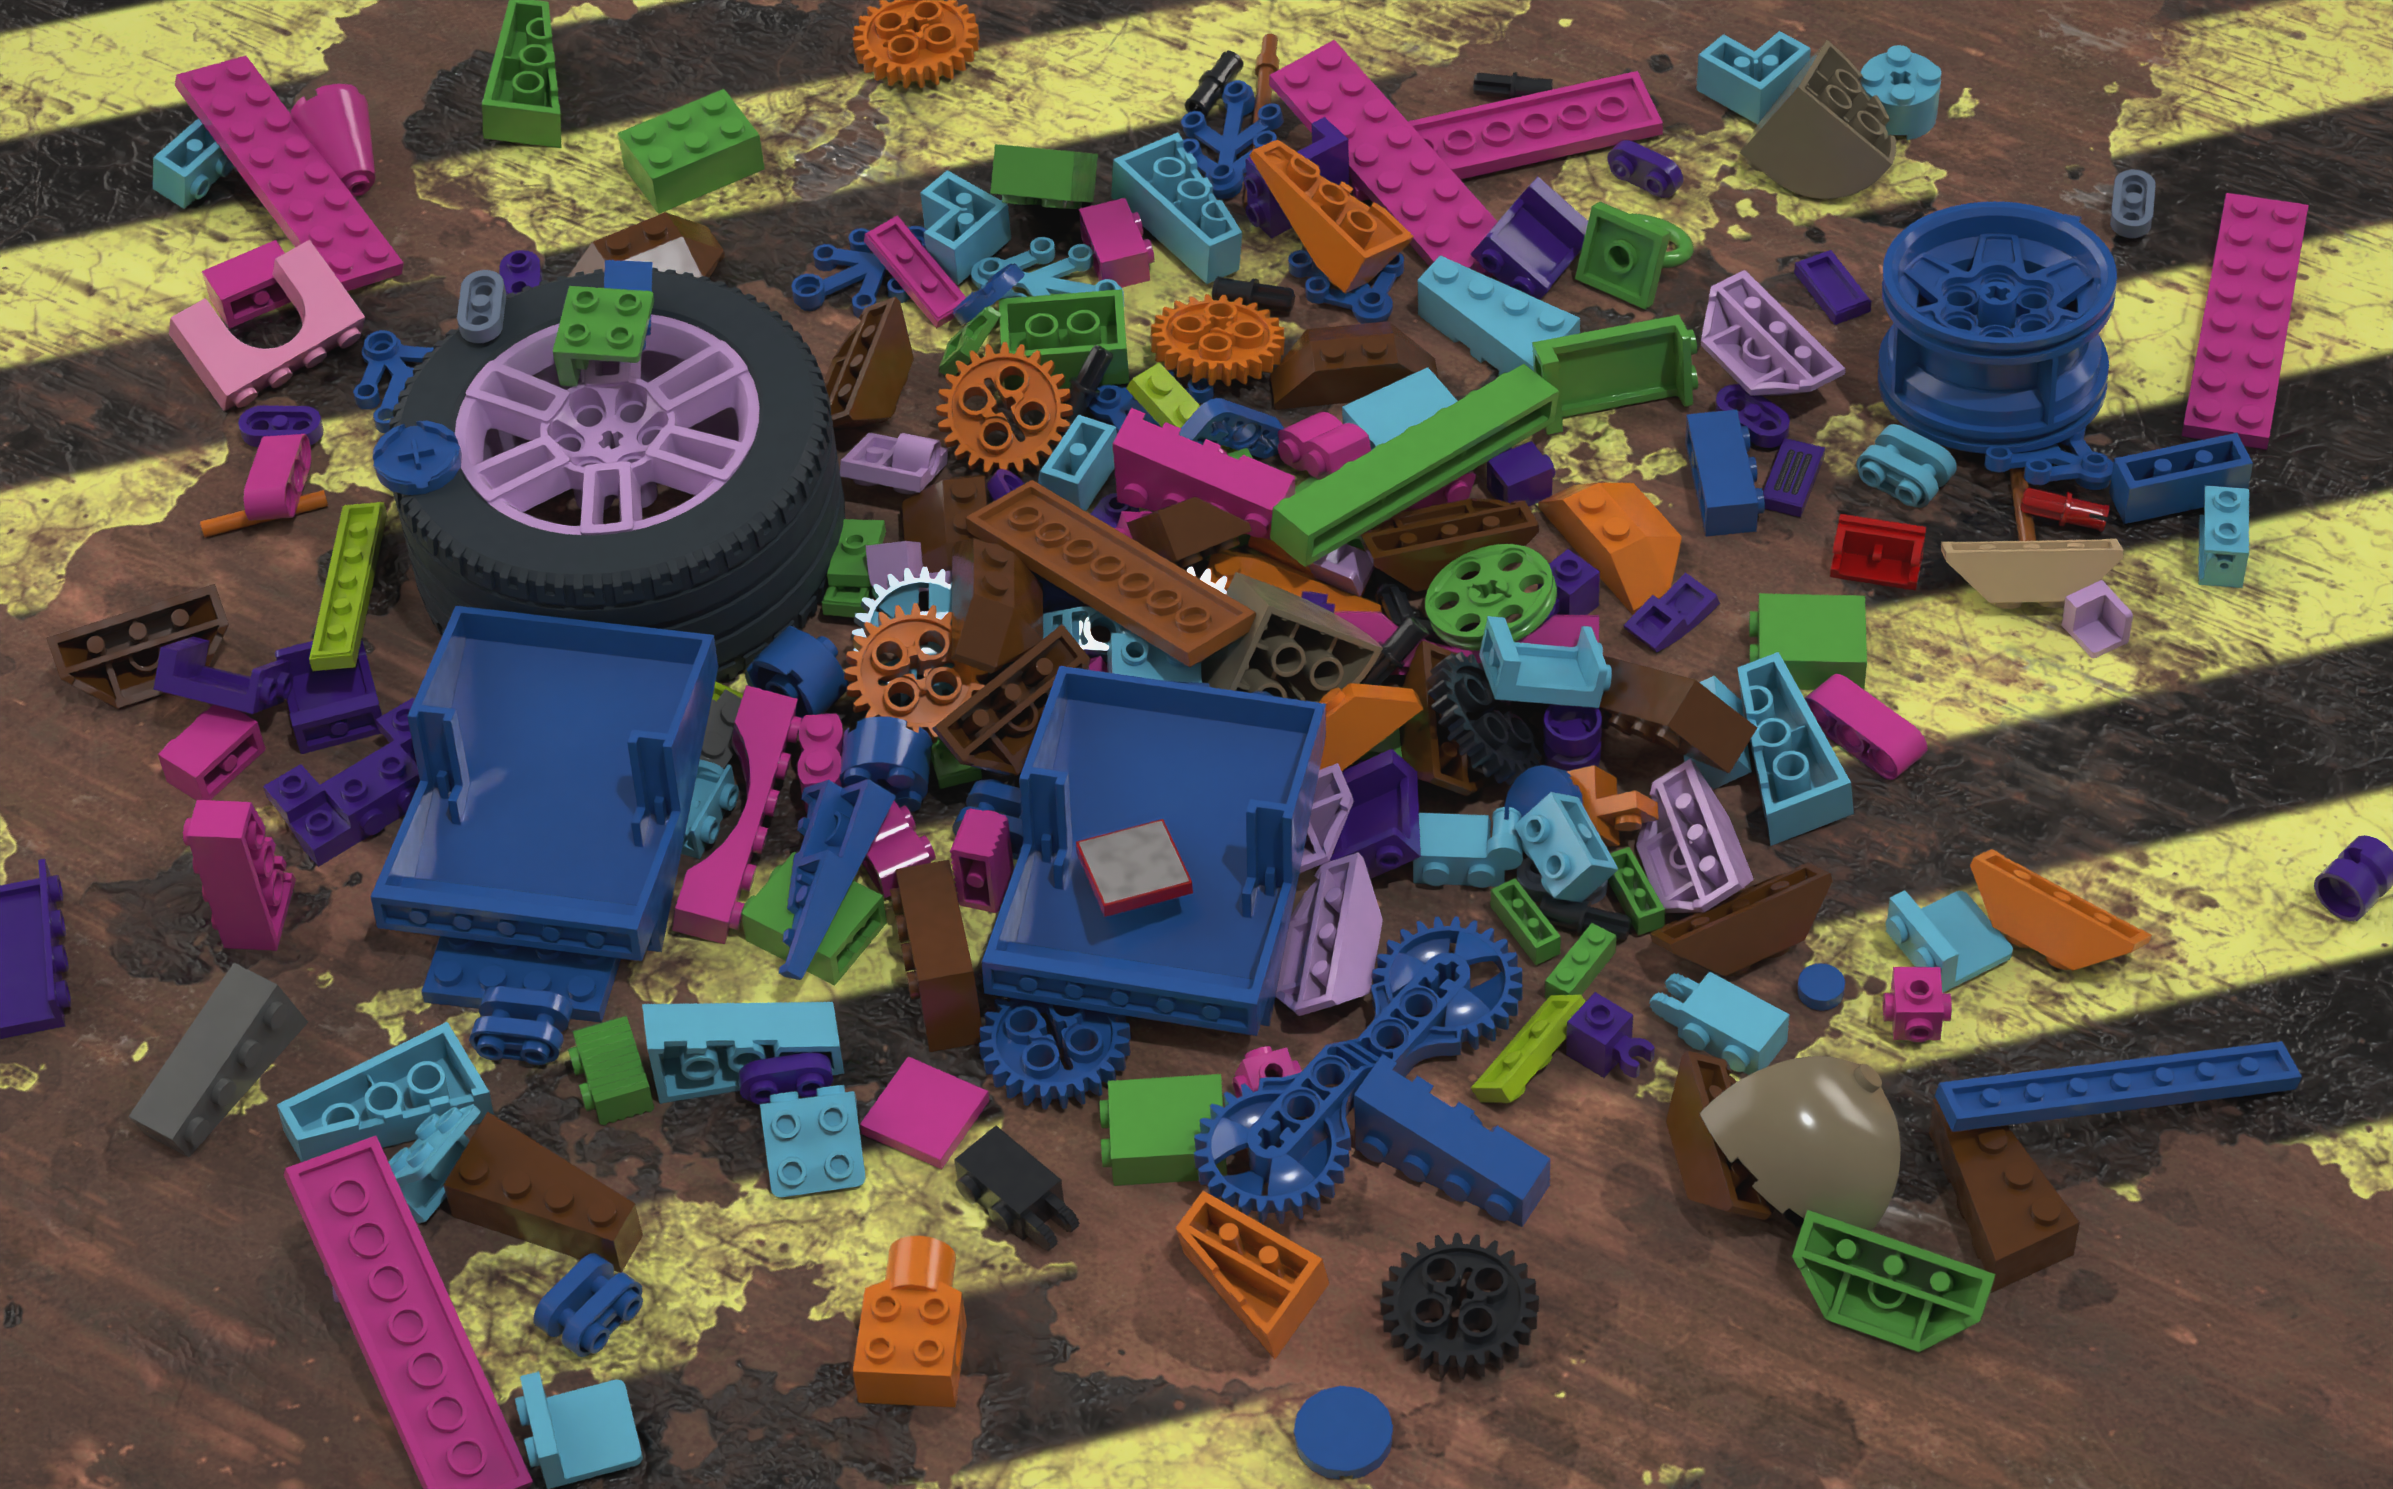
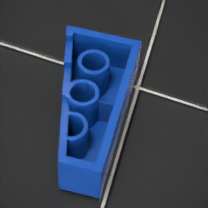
M1382 1054L1354 1094L1356 1150L1360 1151L1371 1161L1383 1162L1401 1170L1414 1181H1424L1443 1190L1448 1196L1457 1201H1467L1486 1210L1497 1220H1508L1523 1227L1550 1186V1158L1499 1126L1493 1127L1491 1131L1483 1127L1480 1119L1474 1114V1110L1461 1102L1451 1107L1430 1093L1434 1087L1432 1084L1419 1076H1416L1414 1081L1411 1082L1394 1071L1397 1062Z

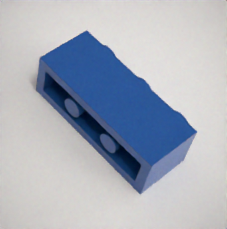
M1737 410L1687 414L1685 445L1705 537L1757 532L1758 514L1764 513L1765 502L1762 488H1755L1754 482H1757L1755 457H1748L1747 451H1750L1748 426H1741Z
M2238 433L2114 458L2109 494L2124 524L2204 507L2205 486L2248 489L2253 462Z

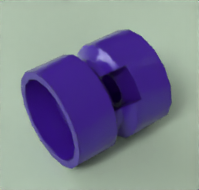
M1549 705L1545 710L1543 720V761L1545 766L1558 768L1566 772L1593 765L1599 767L1601 759L1602 716L1598 708Z
M2368 835L2356 837L2338 855V858L2332 861L2315 878V893L2322 905L2329 912L2343 920L2358 921L2378 902V898L2382 897L2393 886V851L2375 837Z

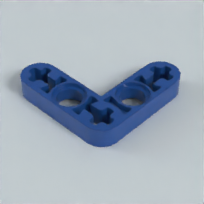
M1214 398L1203 403L1181 427L1179 435L1202 445L1205 439L1236 450L1248 448L1251 455L1267 459L1279 454L1278 431L1284 429V427L1274 416L1225 399ZM1247 425L1245 428L1237 432L1241 427Z

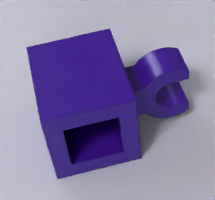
M1532 441L1513 449L1511 447L1487 461V489L1495 499L1508 503L1514 500L1526 501L1528 506H1532L1552 496V478L1556 475L1553 462L1547 454L1542 455Z
M1569 549L1549 563L1557 585V597L1552 611L1543 623L1554 615H1588L1599 606L1600 571ZM1538 584V590L1543 586V584Z
M1596 992L1567 1022L1566 1055L1603 1078L1608 1075L1618 1062L1624 1074L1637 1078L1640 1075V1063L1632 1059V1057L1640 1056L1651 1062L1654 1059L1655 1048L1645 1039L1632 1038L1633 1014Z

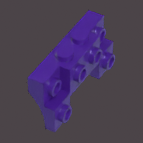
M414 698L409 699L376 719L379 731L389 741V744L319 785L300 764L263 786L268 800L281 814L305 853L318 867L367 837L377 834L384 827L406 814L420 782L407 717L415 700Z

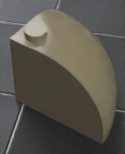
M1826 40L1773 103L1746 141L1740 154L1746 158V161L1753 169L1764 172L1776 183L1790 191L1813 198L1832 199L1850 196L1875 183L1894 162L1896 139L1895 136L1888 135L1885 125L1890 119L1877 95H1873L1872 98L1868 96L1859 83L1863 75L1834 45Z
M1236 572L1226 595L1255 611L1256 617L1248 633L1201 662L1202 683H1209V687L1247 693L1261 690L1275 697L1319 703L1321 698L1334 688L1343 689L1349 683L1360 684L1377 661L1383 647L1360 628L1329 610L1293 593Z
M1809 1056L1786 1060L1765 1067L1739 1080L1718 1095L1699 1113L1707 1129L1729 1161L1733 1163L1739 1158L1741 1163L1758 1179L1752 1187L1782 1214L1790 1208L1805 1219L1807 1210L1872 1231L1881 1220L1892 1199L1900 1168L1901 1146L1899 1129L1891 1105L1881 1088L1882 1080L1873 1068L1866 1064H1858L1828 1056Z

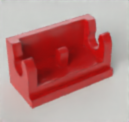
M1840 514L1832 551L1834 555L1830 577L1916 591L1924 554L1926 527Z

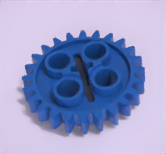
M996 998L994 1000L996 1012L985 1013L986 1026L980 1027L981 1043H979L985 1073L993 1075V1082L996 1088L1006 1085L1008 1098L1011 1099L1022 1092L1025 1106H1028L1035 1097L1041 1098L1043 1109L1048 1108L1052 1099H1058L1062 1109H1066L1068 1098L1073 1096L1079 1103L1085 1104L1086 1091L1090 1090L1092 1093L1101 1096V1081L1106 1083L1116 1080L1115 1070L1125 1071L1126 1069L1125 1056H1129L1131 1053L1130 1025L1126 1023L1125 1015L1010 998L1009 1002ZM1041 1012L1047 1015L1053 1036L1047 1034L1046 1022L1042 1018ZM1057 1046L1063 1048L1064 1060L1071 1070H1066L1063 1067Z

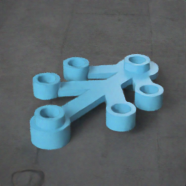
M1038 237L1031 242L1029 251L1003 260L996 257L982 259L971 270L972 281L980 290V287L986 285L990 277L1010 263H1015L1021 270L1037 263H1050L1055 258L1054 242L1048 237ZM1085 244L1071 247L1068 258L1030 273L1024 272V277L1015 285V287L1025 288L1030 296L1122 289L1117 282L1110 279L1101 280L1096 285L1059 279L1076 271L1089 270L1093 266L1092 249ZM1010 289L1000 299L1027 296L1022 293H1015L1013 289Z

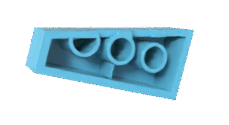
M1441 255L1418 279V315L1454 343L1461 341L1469 347L1471 356L1481 363L1486 360L1499 370V376L1512 371L1522 364H1525L1534 371L1532 342L1580 333L1579 317Z

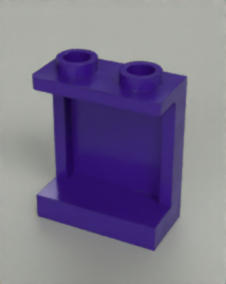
M1323 117L1311 123L1312 144L1297 152L1318 165L1320 175L1330 182L1340 185L1343 181L1349 185L1348 138L1328 119ZM1250 157L1245 160L1246 176L1244 177L1248 202L1245 209L1246 214L1253 226L1260 227L1272 239L1293 227Z
M1537 177L1516 199L1470 255L1503 284L1540 300L1582 250L1588 220L1542 179Z
M190 637L163 646L160 649L153 690L254 714L283 703L292 689L293 675L289 673L291 662L288 660L280 659L254 668L251 677L205 666L209 640Z
M362 638L356 667L312 671L309 657L313 641L275 651L276 660L284 659L291 662L289 673L293 675L291 692L287 697V702L300 754L382 734L376 722V719L382 716Z
M1393 749L1342 771L1354 802L1330 861L1359 853L1364 858L1369 877L1372 879L1421 857L1417 771Z

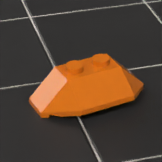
M1634 483L1573 485L1538 502V508L1578 554L1587 563L1600 571V579L1632 615L1652 595L1660 599L1672 587L1682 536Z
M1349 683L1343 689L1334 688L1325 694L1319 701V703L1326 704V739L1320 770L1338 763L1341 771H1343L1423 710L1418 694L1410 688Z
M1993 849L1973 857L1970 864L1993 928L2006 934L2005 937L2010 943L2021 948H2032L2045 955V960L2056 968L2074 971L2119 957L2148 944L2152 937L2148 932L2138 929L2024 866L2015 863Z

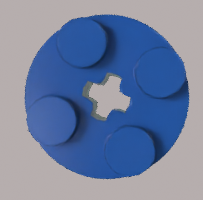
M793 626L786 627L753 659L745 672L748 686L798 699L795 716L804 718L805 715L824 714L846 692L847 686L850 685V681L844 679V671L835 658L838 655L836 646L824 636H819L816 639Z
M869 717L857 721L856 729L850 732L848 727L843 736L839 777L842 788L869 779L896 796L894 801L899 808L906 806L910 812L919 810L922 800L928 792L932 739L930 735L921 727H919L918 733L907 728L906 720L894 717Z

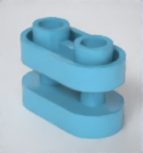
M1897 424L1888 425L1876 438L1875 445L1869 446L1856 462L1859 476L1865 484L1899 499L1907 506L1916 508L1925 507L1937 494L1938 487L1944 486L1957 470L1955 459L1948 450Z

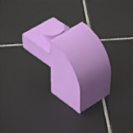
M901 541L866 546L868 574L872 587L874 584H878L887 590V576L889 574H892L899 582H902L905 568H909L914 578H920L923 568L920 542ZM945 571V583L951 584L952 571ZM939 572L929 573V578L936 579ZM919 588L918 606L920 611H927L926 599L928 601V588Z

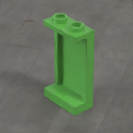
M1679 315L1532 342L1534 372L1559 390L1555 421L1544 428L1547 435L1563 432L1562 417L1672 396H1678L1684 407L1693 405V390L1698 389V376L1694 365H1692L1691 355L1697 354V342L1693 330H1687Z

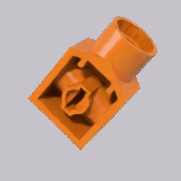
M907 1236L896 1240L889 1248L885 1281L865 1288L853 1366L858 1403L956 1408L967 1322L962 1292L952 1287L956 1253L945 1242L927 1236Z

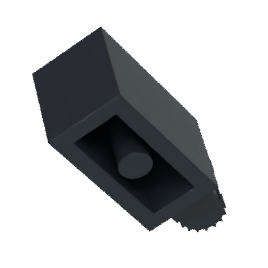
M994 1126L954 1159L958 1191L968 1202L972 1204L977 1202L986 1209L992 1221L1001 1230L1012 1231L1022 1241L1029 1237L1039 1244L1041 1248L1049 1251L1058 1244L1055 1233L1044 1223L1051 1219L1069 1233L1080 1226L1077 1215L1064 1203L1062 1180L998 1126Z

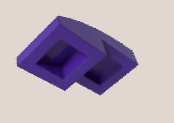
M1685 572L1660 599L1652 595L1624 624V628L1657 653L1690 632L1720 602L1715 593Z

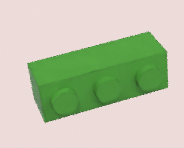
M1627 847L1610 853L1619 870L1608 879V883L1626 915L1632 919V926L1637 935L1639 936L1663 927L1665 923V908L1631 848Z
M1516 878L1491 889V908L1535 965L1560 954L1561 936Z
M1591 923L1545 980V998L1548 999L1550 995H1582L1616 953V935Z

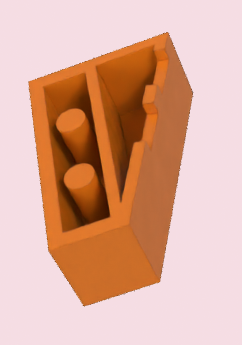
M1202 1191L1176 1226L1183 1252L1275 1360L1329 1285L1323 1259L1209 1193Z

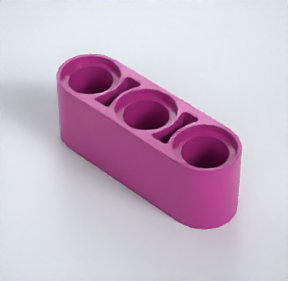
M306 434L262 437L244 488V508L249 520L294 517L311 466V446Z
M1841 674L1832 675L1804 698L1824 735L1886 779L1893 780L1924 756L1928 750L1924 736L1914 725Z

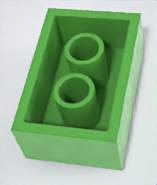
M725 89L618 132L624 168L658 214L765 170L760 135Z
M995 144L991 193L1002 194V203L1081 209L1082 202L1094 201L1098 154Z
M1122 289L999 299L1001 346L1003 342H1007L1009 352L1015 354L1020 344H1024L1025 354L1028 358L1038 350L1041 353V366L1052 360L1055 368L1050 376L1063 373L1065 377V382L1058 389L1070 388V378L1078 376L1091 349L1095 345L1104 347L1113 354V359L1098 386L1130 383ZM1018 375L1007 376L1004 379L1005 389L1016 390L1022 386L1024 380Z

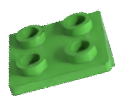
M569 286L552 351L561 386L577 387L581 369L586 370L588 368L589 360L630 363L640 361L654 304L652 291Z

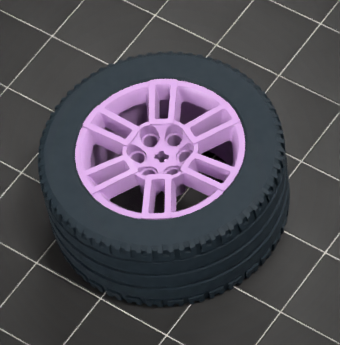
M652 268L654 304L651 312V335L645 337L646 349L642 350L640 361L630 363L589 360L588 368L586 370L581 369L577 387L560 385L552 351L569 286L604 288L605 271L603 272L602 269H596L593 273L584 274V271L575 273L576 276L567 278L565 275L559 276L555 281L548 282V280H544L533 288L527 286L521 288L522 292L507 294L502 331L491 341L485 343L469 342L461 336L459 327L456 330L451 329L445 334L446 338L438 340L433 345L434 350L427 352L422 357L423 363L416 365L413 369V377H409L406 380L405 390L400 391L398 396L399 404H395L393 418H391L389 424L390 430L402 424H405L406 428L417 426L416 421H431L443 424L454 432L462 452L459 471L454 479L442 488L418 495H405L393 492L417 588L430 619L441 636H443L455 606L714 635L718 662L716 682L720 683V680L725 678L730 680L737 677V672L741 670L746 671L753 659L786 627L803 628L807 624V617L815 614L817 603H822L829 586L827 572L842 533L845 519V501L833 430L831 406L820 367H818L817 360L811 353L808 344L803 342L800 333L793 330L791 323L783 321L780 313L771 311L769 305L765 302L758 303L755 296L751 294L744 295L742 290L737 287L728 288L726 283L722 281L714 283L706 276L697 278L694 277L693 273L689 272L677 274L676 270L667 269L665 272L658 271V268ZM656 483L695 495L690 500L669 511L642 520V508L648 507L657 498L658 490ZM569 489H573L576 504L581 509L580 526L555 524L523 512ZM619 498L620 522L603 524L604 510L612 505L614 499Z

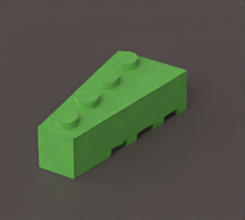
M509 0L482 102L484 139L561 148V114L549 2Z

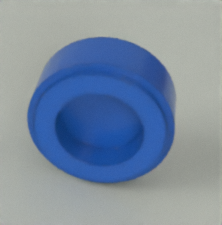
M1819 963L1806 967L1800 973L1797 993L1801 1002L1807 1007L1814 1010H1829L1839 1005L1844 997L1845 979L1837 968Z

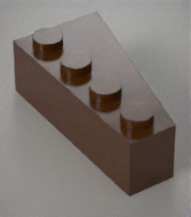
M1603 655L1606 664L1611 666L1612 679L1609 690L1603 691L1598 708L1602 716V728L1608 729L1611 725L1625 735H1636L1724 772H1731L1757 730L1755 725L1695 679Z
M943 860L895 869L898 887L890 888L891 901L899 941L904 943L901 944L905 971L914 970L906 973L911 1000H920L929 1052L981 1043L980 1027H982L974 971L950 861Z
M1933 1099L1929 1134L1947 1181L1953 1186L1957 1197L1956 1204L1961 1217L1967 1222L1972 1235V1245L1978 1259H1981L1985 1271L1996 1274L1991 1293L2073 1256L2080 1222L2010 1128L2004 1125L1952 1132L1937 1100Z
M488 1111L443 1184L452 1217L580 1260L588 1254L597 1253L610 1262L614 1267V1271L619 1273L623 1272L643 1237L634 1202Z

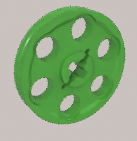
M1515 544L1490 545L1463 554L1445 566L1436 575L1427 590L1425 609L1435 634L1443 642L1459 649L1478 651L1481 648L1488 616L1507 618L1513 614H1522L1521 618L1517 621L1507 623L1514 642L1522 639L1539 627L1554 607L1557 597V585L1549 563L1537 551ZM1511 563H1522L1515 570L1502 571ZM1471 571H1479V574L1474 578L1461 580L1464 574ZM1543 584V586L1535 592H1524V590L1531 585ZM1458 601L1453 608L1447 610L1439 609L1446 602ZM1469 623H1479V625L1471 631H1460V629L1463 626Z

